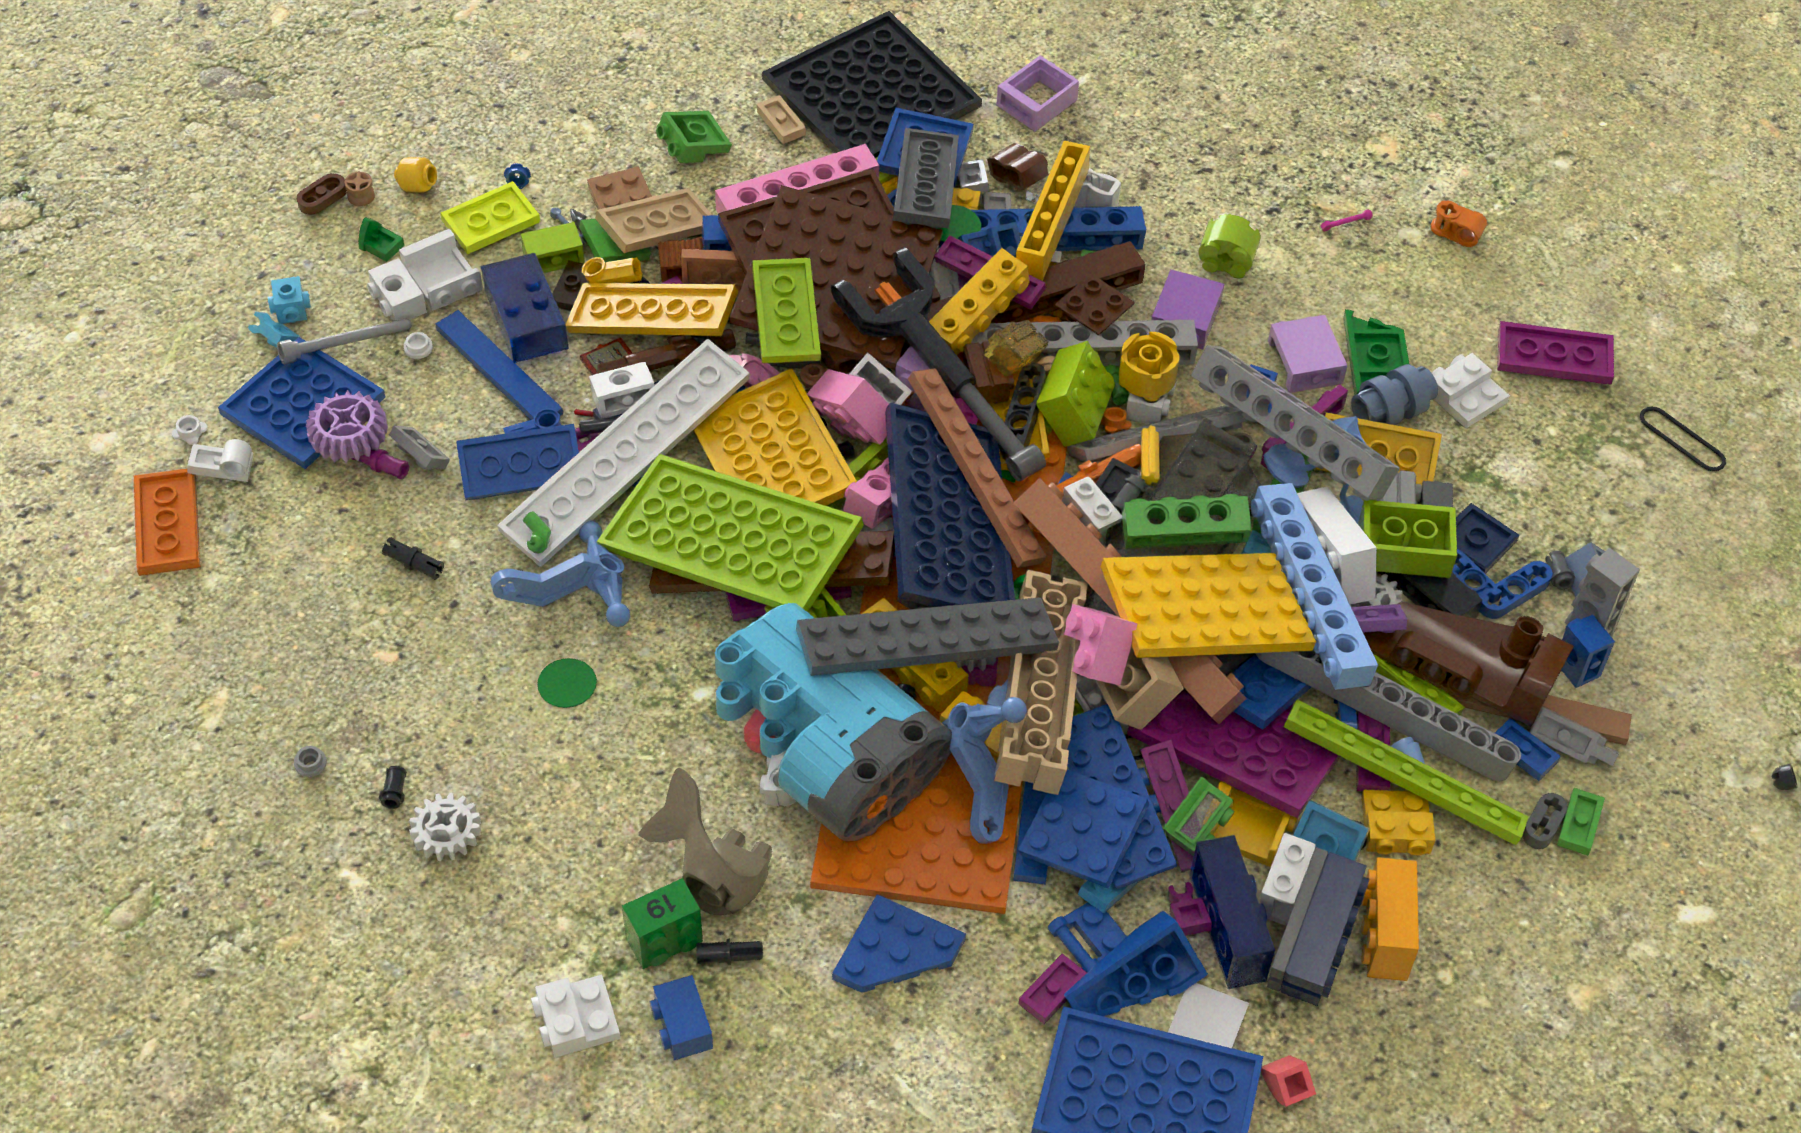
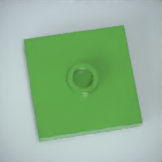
M596 219L580 221L579 228L594 257L602 258L605 263L636 257L639 261L649 260L651 252L648 247L623 253Z

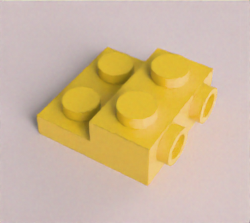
M1363 790L1361 797L1364 826L1370 828L1366 852H1377L1379 854H1391L1393 852L1410 853L1416 856L1431 854L1436 840L1433 813L1429 812L1428 800L1410 791Z

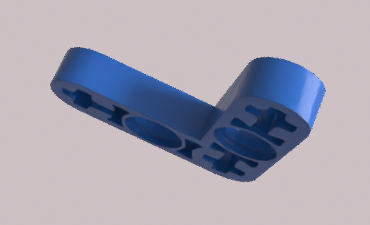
M1458 549L1455 561L1458 565L1454 564L1452 571L1467 587H1469L1465 583L1467 579H1474L1480 583L1481 586L1478 588H1469L1476 591L1479 597L1483 599L1479 612L1490 619H1498L1544 591L1549 586L1553 575L1552 569L1548 564L1541 561H1533L1495 584L1465 553ZM1508 586H1519L1523 593L1513 594L1508 590ZM1500 597H1502L1498 606L1496 604H1493L1499 601Z

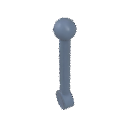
M552 208L550 210L552 218L558 219L562 224L569 223L561 215L559 208ZM579 233L582 244H585L586 240L583 234Z

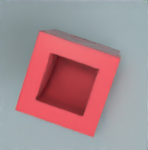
M1288 1055L1261 1067V1073L1266 1085L1281 1105L1287 1107L1316 1095L1305 1061Z

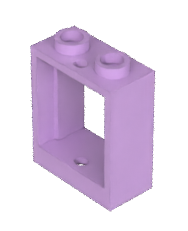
M1040 55L998 85L996 106L1033 131H1037L1077 101L1079 81ZM1038 81L1057 93L1042 105L1023 94V92Z

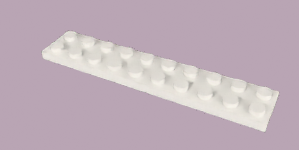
M709 339L705 340L497 525L498 531L538 566L542 567L579 533L581 527L586 522L593 521L642 477L659 454L666 455L750 379V373ZM532 511L551 530L548 548L539 554L532 552L527 547V540L530 541L532 531L523 522V518Z

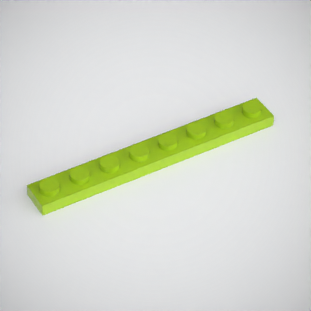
M1298 699L1295 701L1283 726L1284 728L1514 845H1517L1522 838L1529 816Z

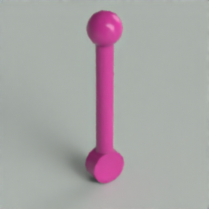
M1366 209L1358 215L1333 222L1325 221L1320 227L1325 232L1332 227L1356 220H1370L1373 213L1371 210Z

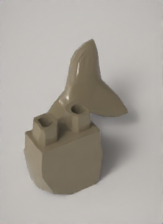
M677 768L670 781L665 806L647 821L639 831V836L649 842H667L684 839L685 852L682 878L700 910L711 915L737 913L754 900L762 889L768 876V865L772 857V847L759 841L756 842L751 852L742 848L746 842L745 836L732 828L722 839L717 837L711 842L701 819L700 795L697 784L685 770Z

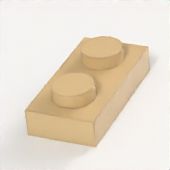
M780 95L757 104V113L782 144L806 135L805 125Z

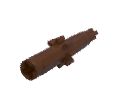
M731 329L724 330L722 336H708L721 347L722 351L736 347V339ZM685 335L667 337L669 344L597 364L598 370L596 371L599 374L641 362H646L649 371L674 365L675 368L698 348L700 344L693 338L685 340Z

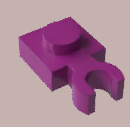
M1185 882V893L1182 894L1177 893L1173 885H1170L1168 888V900L1171 903L1170 915L1178 922L1185 936L1211 931L1212 921L1202 898L1193 899L1194 889L1190 882Z

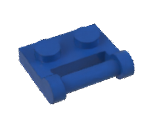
M1088 902L1064 917H1057L1048 925L1050 933L1054 937H1059L1087 973L1127 937L1107 911L1102 913ZM1074 927L1096 954L1097 959L1090 957L1071 933L1070 929Z

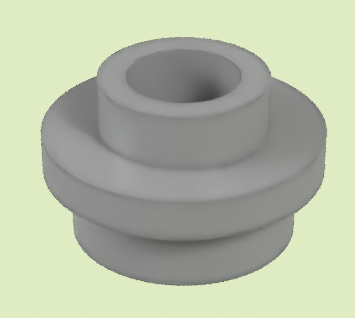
M315 746L301 748L294 758L295 770L304 777H313L320 774L327 764L324 752ZM308 762H314L313 764L306 765Z

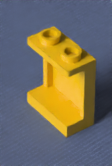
M1220 781L1217 789L1234 800L1231 809L1235 812L1224 827L1219 824L1212 835L1216 838L1211 845L1271 867L1284 833L1287 831L1293 833L1298 818ZM1214 797L1202 822L1201 829L1221 803Z

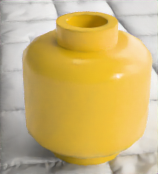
M406 157L399 162L398 167L395 169L394 177L403 191L424 193L429 191L436 183L437 170L431 161L425 157Z

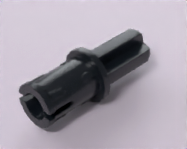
M730 938L726 942L696 943L697 964L727 963V965H731V961L761 960L763 958V944L760 941L730 942Z

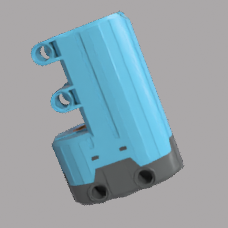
M796 603L780 605L764 614L755 622H752L746 628L735 632L716 648L715 671L716 675L723 680L716 690L717 714L724 720L734 721L741 718L752 708L758 709L766 717L760 727V750L762 754L771 758L772 755L781 754L786 750L779 765L778 782L780 788L842 841L860 840L874 834L885 821L897 816L913 798L920 796L923 790L934 780L951 754L952 732L877 669L811 676L796 631L797 620L813 619L814 617Z

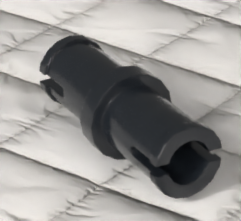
M392 537L386 540L387 543H390V546L384 544L382 548L383 555L403 563L404 567L410 571L415 569L434 580L439 578L440 575L436 571L442 573L444 562L422 553V549L416 546L411 548Z

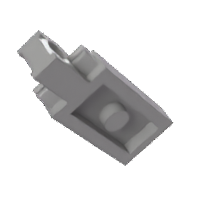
M1542 706L1530 730V733L1543 743L1584 763L1589 762L1595 765L1597 759L1613 766L1619 755V752L1605 746L1607 738L1601 736L1600 733Z

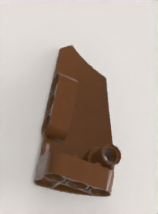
M1403 601L1398 604H1400L1407 617L1406 630H1396L1392 633L1381 631L1364 633L1372 653L1379 658L1458 698L1467 699L1473 697L1529 727L1534 723L1574 645L1550 633L1546 637L1542 636L1543 625L1537 619L1530 616H1521L1517 619L1514 626H1508Z

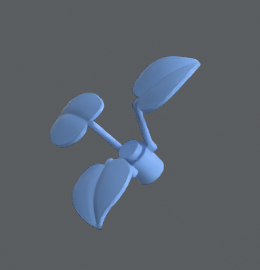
M1356 416L1339 418L1332 421L1366 444L1360 434ZM1276 444L1264 454V461L1270 473L1282 484L1292 483L1295 488L1306 485L1309 481L1306 471L1315 468L1312 464L1305 465L1302 454L1290 450L1285 444ZM1338 448L1335 450L1334 454L1336 460L1339 457ZM1346 483V485L1343 484L1339 495L1341 501L1339 502L1358 524L1364 501L1356 495L1346 497L1349 487Z

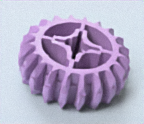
M348 390L345 395L341 396L335 393L334 398L324 397L323 404L315 403V410L309 411V419L306 420L308 440L311 442L316 453H320L324 459L331 457L334 463L340 458L345 463L350 458H355L359 461L361 455L370 457L371 450H379V443L385 442V434L388 429L386 414L379 402L373 401L370 395L363 397L360 391L355 395H351Z

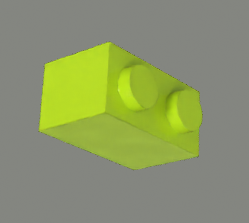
M575 222L520 234L523 255L531 276L565 269L568 260L585 264L583 244Z

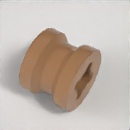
M353 172L345 179L348 201L355 206L368 205L375 198L372 178L368 173Z

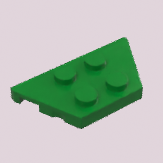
M1345 309L1343 319L1354 395H1357L1363 382L1379 375L1386 376L1389 371L1409 364L1404 329L1393 325H1386L1371 317L1369 321L1354 317V311Z

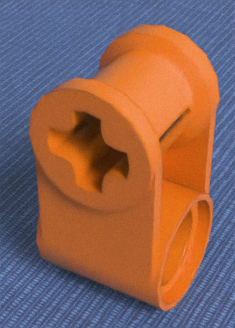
M1441 201L1437 205V216L1432 220L1430 228L1438 236L1455 241L1465 247H1473L1481 238L1487 226V220L1479 212L1462 207L1452 201Z

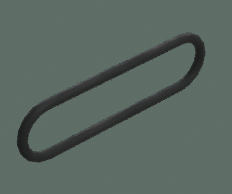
M1652 406L1646 407L1641 411L1640 420L1647 428L1708 471H1719L1725 467L1726 458L1718 449L1664 410ZM1648 411H1656L1716 453L1722 460L1721 465L1710 467L1649 424L1645 420L1644 414Z

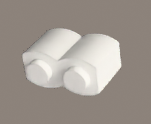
M1089 168L1074 207H1118L1121 182L1110 175L1096 173Z

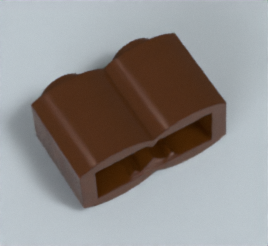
M1016 143L987 158L990 175L999 182H1008L1017 190H1025L1049 175L1047 169L1048 162L1044 155L1036 151H1028L1026 147Z

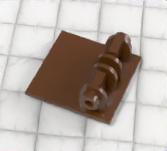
M1090 274L1059 300L1055 307L1062 311L1061 322L1078 321L1097 335H1100L1130 309L1135 302L1093 274Z

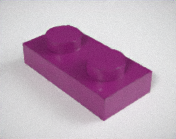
M1061 954L1019 997L1018 1004L1041 1023L1045 1024L1067 1001L1064 994L1087 972L1064 954Z

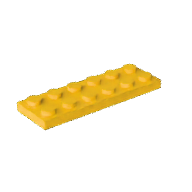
M583 283L565 327L569 333L722 336L738 290L735 284Z

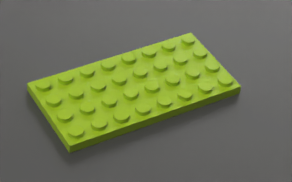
M659 454L596 542L605 547L610 553L774 608L788 603H796L808 612L863 528L864 522L862 517Z

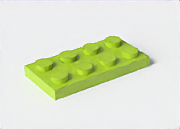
M810 258L753 260L752 270L762 363L820 361L821 351Z

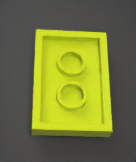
M513 181L440 213L442 222L448 229L450 228L455 235V239L467 255L540 223L539 213Z

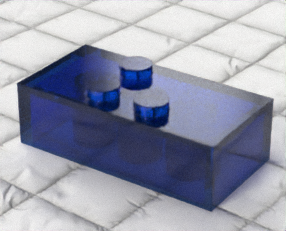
M535 253L480 266L486 296L513 363L569 349L565 322Z
M1235 835L1196 842L1189 876L1196 897L1202 898L1212 921L1211 931L1208 932L1227 988L1233 989L1266 982L1275 948L1266 925L1267 913L1263 903H1258L1255 878L1247 872Z

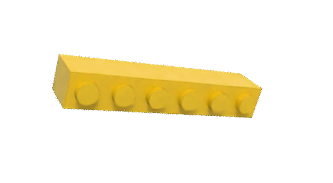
M1063 141L1016 250V258L1028 266L1029 275L1041 281L1044 279L1088 174L1090 146Z

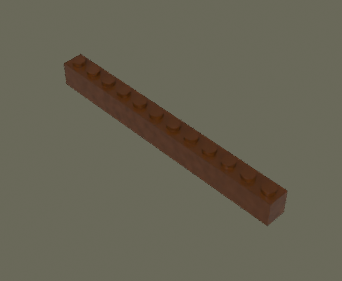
M1129 241L1049 266L1043 282L1046 283V289L1031 310L1011 300L1007 309L1002 313H998L991 320V323H1017L1059 310L1055 307V304L1090 274H1093L1117 291L1143 283L1146 264L1132 242ZM954 296L932 302L927 320L930 321ZM907 340L905 342L900 358L910 347V344L907 342ZM821 349V357L830 370L849 374L861 361Z

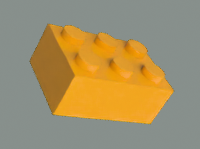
M1377 857L1373 870L1368 869L1367 878L1370 880L1361 904L1362 906H1367V915H1363L1361 923V934L1367 935V944H1363L1361 962L1362 964H1367V977L1407 981L1419 950L1417 861Z

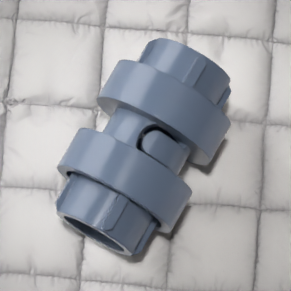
M1409 364L1389 371L1386 376L1379 375L1363 382L1360 386L1359 394L1354 395L1351 399L1353 414L1359 419L1397 425L1401 423L1403 418L1411 419L1425 413L1429 409L1430 400L1435 399L1438 395L1437 382L1427 368L1423 366L1415 368Z

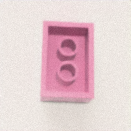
M828 369L807 393L818 414L823 417L826 415L832 421L830 423L831 428L841 436L847 434L854 440L859 438L865 443L870 441L879 445L887 437L885 411L889 403L864 378Z

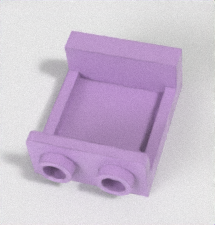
M1325 315L1271 324L1268 342L1270 346L1277 347L1288 374L1285 385L1289 393L1343 384L1347 363Z

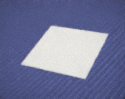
M1195 983L1184 991L1168 1033L1232 1048L1249 1003Z

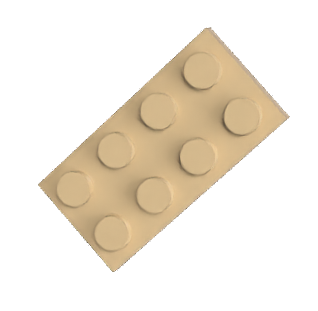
M690 188L599 209L596 212L595 219L622 252L627 253L658 245L660 241L664 243L669 240H678L702 234V216L712 214Z

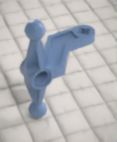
M594 521L586 522L579 531V537L584 543H587V554L581 553L541 574L515 569H503L491 577V587L493 594L497 598L542 607L587 586L595 593H598L609 607L606 612V619L610 625L622 627L630 619V610L621 603L623 582L621 573L624 570V564L616 555L609 553L605 547L597 544L596 541L602 534V528Z
M1008 698L1003 702L1002 706L982 704L971 706L966 703H959L951 710L949 717L942 722L952 732L950 750L974 791L970 830L975 840L982 844L997 841L1002 835L1009 787L1006 783L994 781L996 762L984 741L990 735L992 728L1007 720L1011 723H1018L1025 718L1027 707L1020 698Z

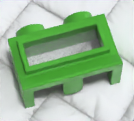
M1201 776L1165 824L1163 831L1166 837L1195 857L1199 851L1205 853L1216 838L1212 833L1220 824L1224 827L1233 816L1235 811L1231 808L1234 800Z

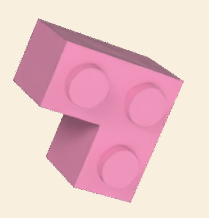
M1072 604L1071 611L1066 619V629L1064 635L1080 640L1079 649L1074 657L1072 672L1090 679L1120 685L1132 646V631L1136 630L1137 623L1103 611Z

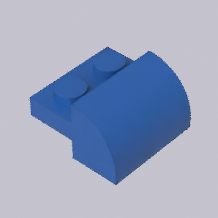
M1012 222L991 227L987 230L961 235L958 237V240L991 256H994L1003 248L1016 257V250L1021 238L1017 223Z

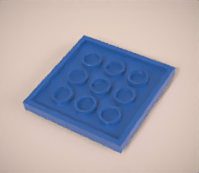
M300 337L295 340L298 343L306 342ZM318 350L301 354V357L297 358L296 362L283 364L278 355L218 406L220 415L306 469L321 456L320 453H316L311 442H309L306 428L309 411L315 410V403L323 404L324 397L334 398L335 393L339 396L345 395L347 390L351 395H355L358 391H360L363 397L370 395L373 401H378L379 403L386 396L384 389L323 351Z

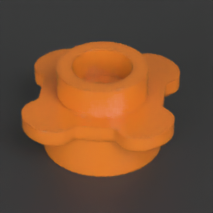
M1110 407L1105 410L1100 423L1104 425L1107 433H1116L1122 431V429L1128 430L1131 428V422L1126 420L1127 413L1125 410L1119 407Z

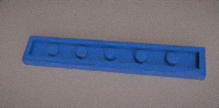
M459 310L435 323L436 330L530 420L534 419L538 411L546 408L554 409L560 416L563 415L562 407Z

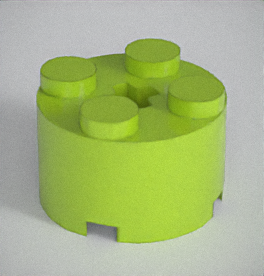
M1223 214L1214 221L1213 218L1210 219L1198 251L1199 257L1203 262L1202 268L1211 273L1219 270L1229 273L1234 278H1243L1245 273L1252 267L1261 239L1259 230L1256 228L1254 231L1249 226L1250 221L1237 215Z

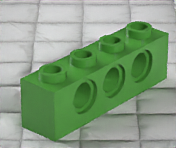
M1226 494L1219 498H1208L1207 496L1199 495L1191 499L1179 500L1175 497H1165L1159 501H1147L1138 498L1130 502H1124L1122 512L1125 549L1246 543L1252 530L1248 496H1238L1237 494ZM1219 515L1223 518V521H1214L1210 516ZM1186 516L1191 518L1193 522L1185 523L1179 518ZM1157 518L1162 523L1152 524L1148 519Z

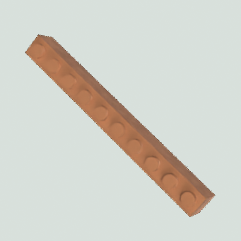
M1039 478L1014 504L1115 614L1120 617L1100 566L1103 558L1122 556L1111 544L1106 548L1099 541L1103 537L1102 534L1091 523L1085 526L1079 520L1084 515L1072 502L1066 506L1060 500L1064 494L1053 482L1047 486ZM1215 655L1168 657L1182 686L1218 724L1247 699L1240 692L1244 687L1232 673L1226 677L1219 668L1223 663Z

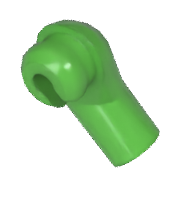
M532 511L523 518V522L532 531L530 541L527 540V547L532 552L539 554L548 548L551 530Z

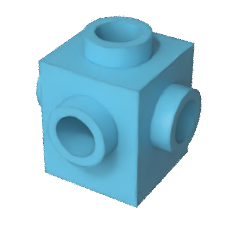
M300 277L271 280L273 296L268 297L270 313H276L278 323L284 324L307 320L306 308H311L308 291H303Z

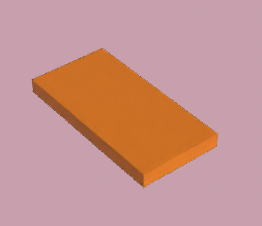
M186 468L133 476L138 575L143 576L201 567L196 475L188 474Z

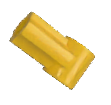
M595 257L586 261L582 267V273L588 283H631L641 281L642 279L641 263L637 257L606 263L602 258Z

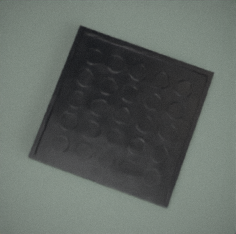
M890 11L876 16L762 72V80L777 95L783 98L787 105L834 153L866 144L874 158H877L895 108L956 120L982 107V98Z

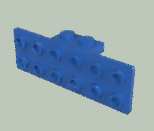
M1108 704L1073 716L1071 737L1067 748L1069 750L1068 769L1148 798L1149 807L1112 880L1115 888L1119 889L1175 868L1177 866L1175 857L1157 816V813L1161 812L1155 794L1149 795L1146 786L1150 785L1144 767L1138 769L1120 723L1115 720Z

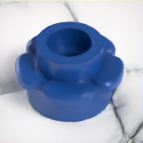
M514 163L510 168L507 167L505 169L504 177L507 184L513 181L519 189H522L529 183L531 172L527 167H523L522 164Z

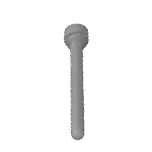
M402 319L301 343L297 341L292 342L288 339L277 343L278 355L283 364L296 362V359L300 358L301 354L409 330L412 322L409 319Z

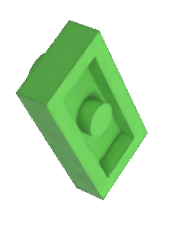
M1573 788L1557 846L1587 856L1589 855L1605 797Z

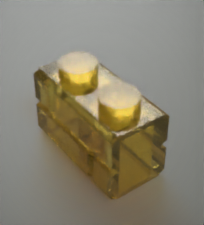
M1024 320L1019 324L1013 321L1003 331L1001 329L997 330L988 339L990 345L985 350L984 355L993 364L996 363L997 369L1006 377L1034 361L1048 346L1049 341L1040 332H1036L1037 329L1029 320Z

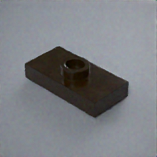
M568 260L549 299L551 307L568 311L572 310L582 284L588 283L582 273L584 263Z

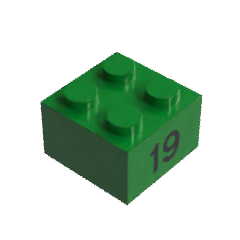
M683 878L622 905L626 940L642 969L650 966H659L666 962L669 957L680 952H689L696 948V943L703 942L701 910Z

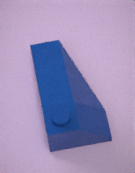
M1161 911L1131 932L1074 984L1064 996L1072 1009L1107 1016L1120 1012L1121 1008L1138 1003L1140 1005L1150 1003L1151 999L1180 994L1207 976L1208 973L1178 922L1165 911Z

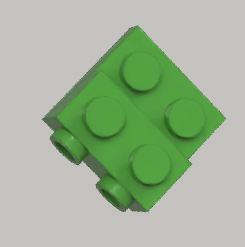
M709 111L663 112L656 128L657 137L665 140L668 145L669 155L675 156L679 163L703 162L706 154L729 153L732 146Z

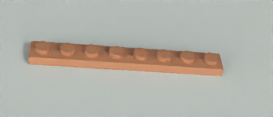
M937 369L912 371L908 377L911 386L1017 568L1041 564L1047 556L1020 510L1014 504L1013 498Z

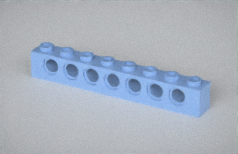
M1293 484L1258 486L1255 498L1251 501L1252 515L1257 518L1261 527L1262 537L1267 540L1271 553L1276 554V560H1279L1282 567L1281 571L1285 573L1286 581L1292 588V594L1295 595L1297 604L1300 606L1308 627L1311 629L1316 640L1313 649L1322 660L1326 677L1330 678L1335 690L1370 686L1378 667L1377 661Z

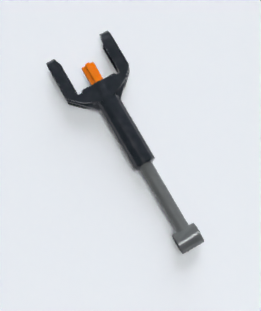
M906 247L893 252L892 257L897 274L913 293L901 298L889 282H882L880 287L875 289L876 295L886 306L880 310L879 314H875L850 282L841 280L831 285V293L835 302L861 334L879 338L902 335L929 369H937L952 397H955V399L961 397L1008 454L1009 457L1006 459L1007 468L1017 481H1022L1046 467V460L1041 450L1034 444L1026 448L976 389L974 385L977 381L973 374L927 320L935 281Z

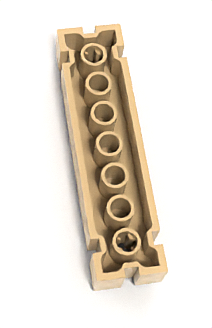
M1027 570L1019 599L1041 597L1058 638L1059 646L1055 651L1025 655L1016 653L1015 656H1011L1005 701L1011 697L1020 698L1026 704L1027 713L1025 718L1018 723H1011L1007 720L1002 722L998 749L1000 753L996 763L994 778L996 782L1020 787L1021 781L1033 783V790L1059 794L1068 764L1069 750L1067 748L1071 737L1077 673L1072 672L1074 657L1080 645V640L1064 635L1066 629V619L1071 611L1072 604L1084 607L1088 584L1086 582L1063 578L1061 583L1052 581L1050 574Z

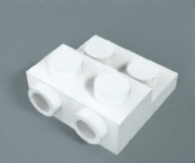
M1473 353L1466 357L1460 354L1453 359L1450 367L1445 370L1442 367H1438L1432 372L1438 386V395L1434 400L1465 428L1507 404L1510 395L1490 378L1492 370Z
M602 974L573 983L569 982V978H564L535 987L537 996L531 998L536 1018L543 1017L545 1026L539 1027L544 1047L551 1046L554 1058L621 1039Z

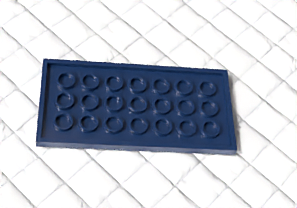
M890 402L886 408L885 416L899 599L932 607L1015 600L1011 556L930 416L925 411ZM968 423L1002 480L998 442L986 427Z

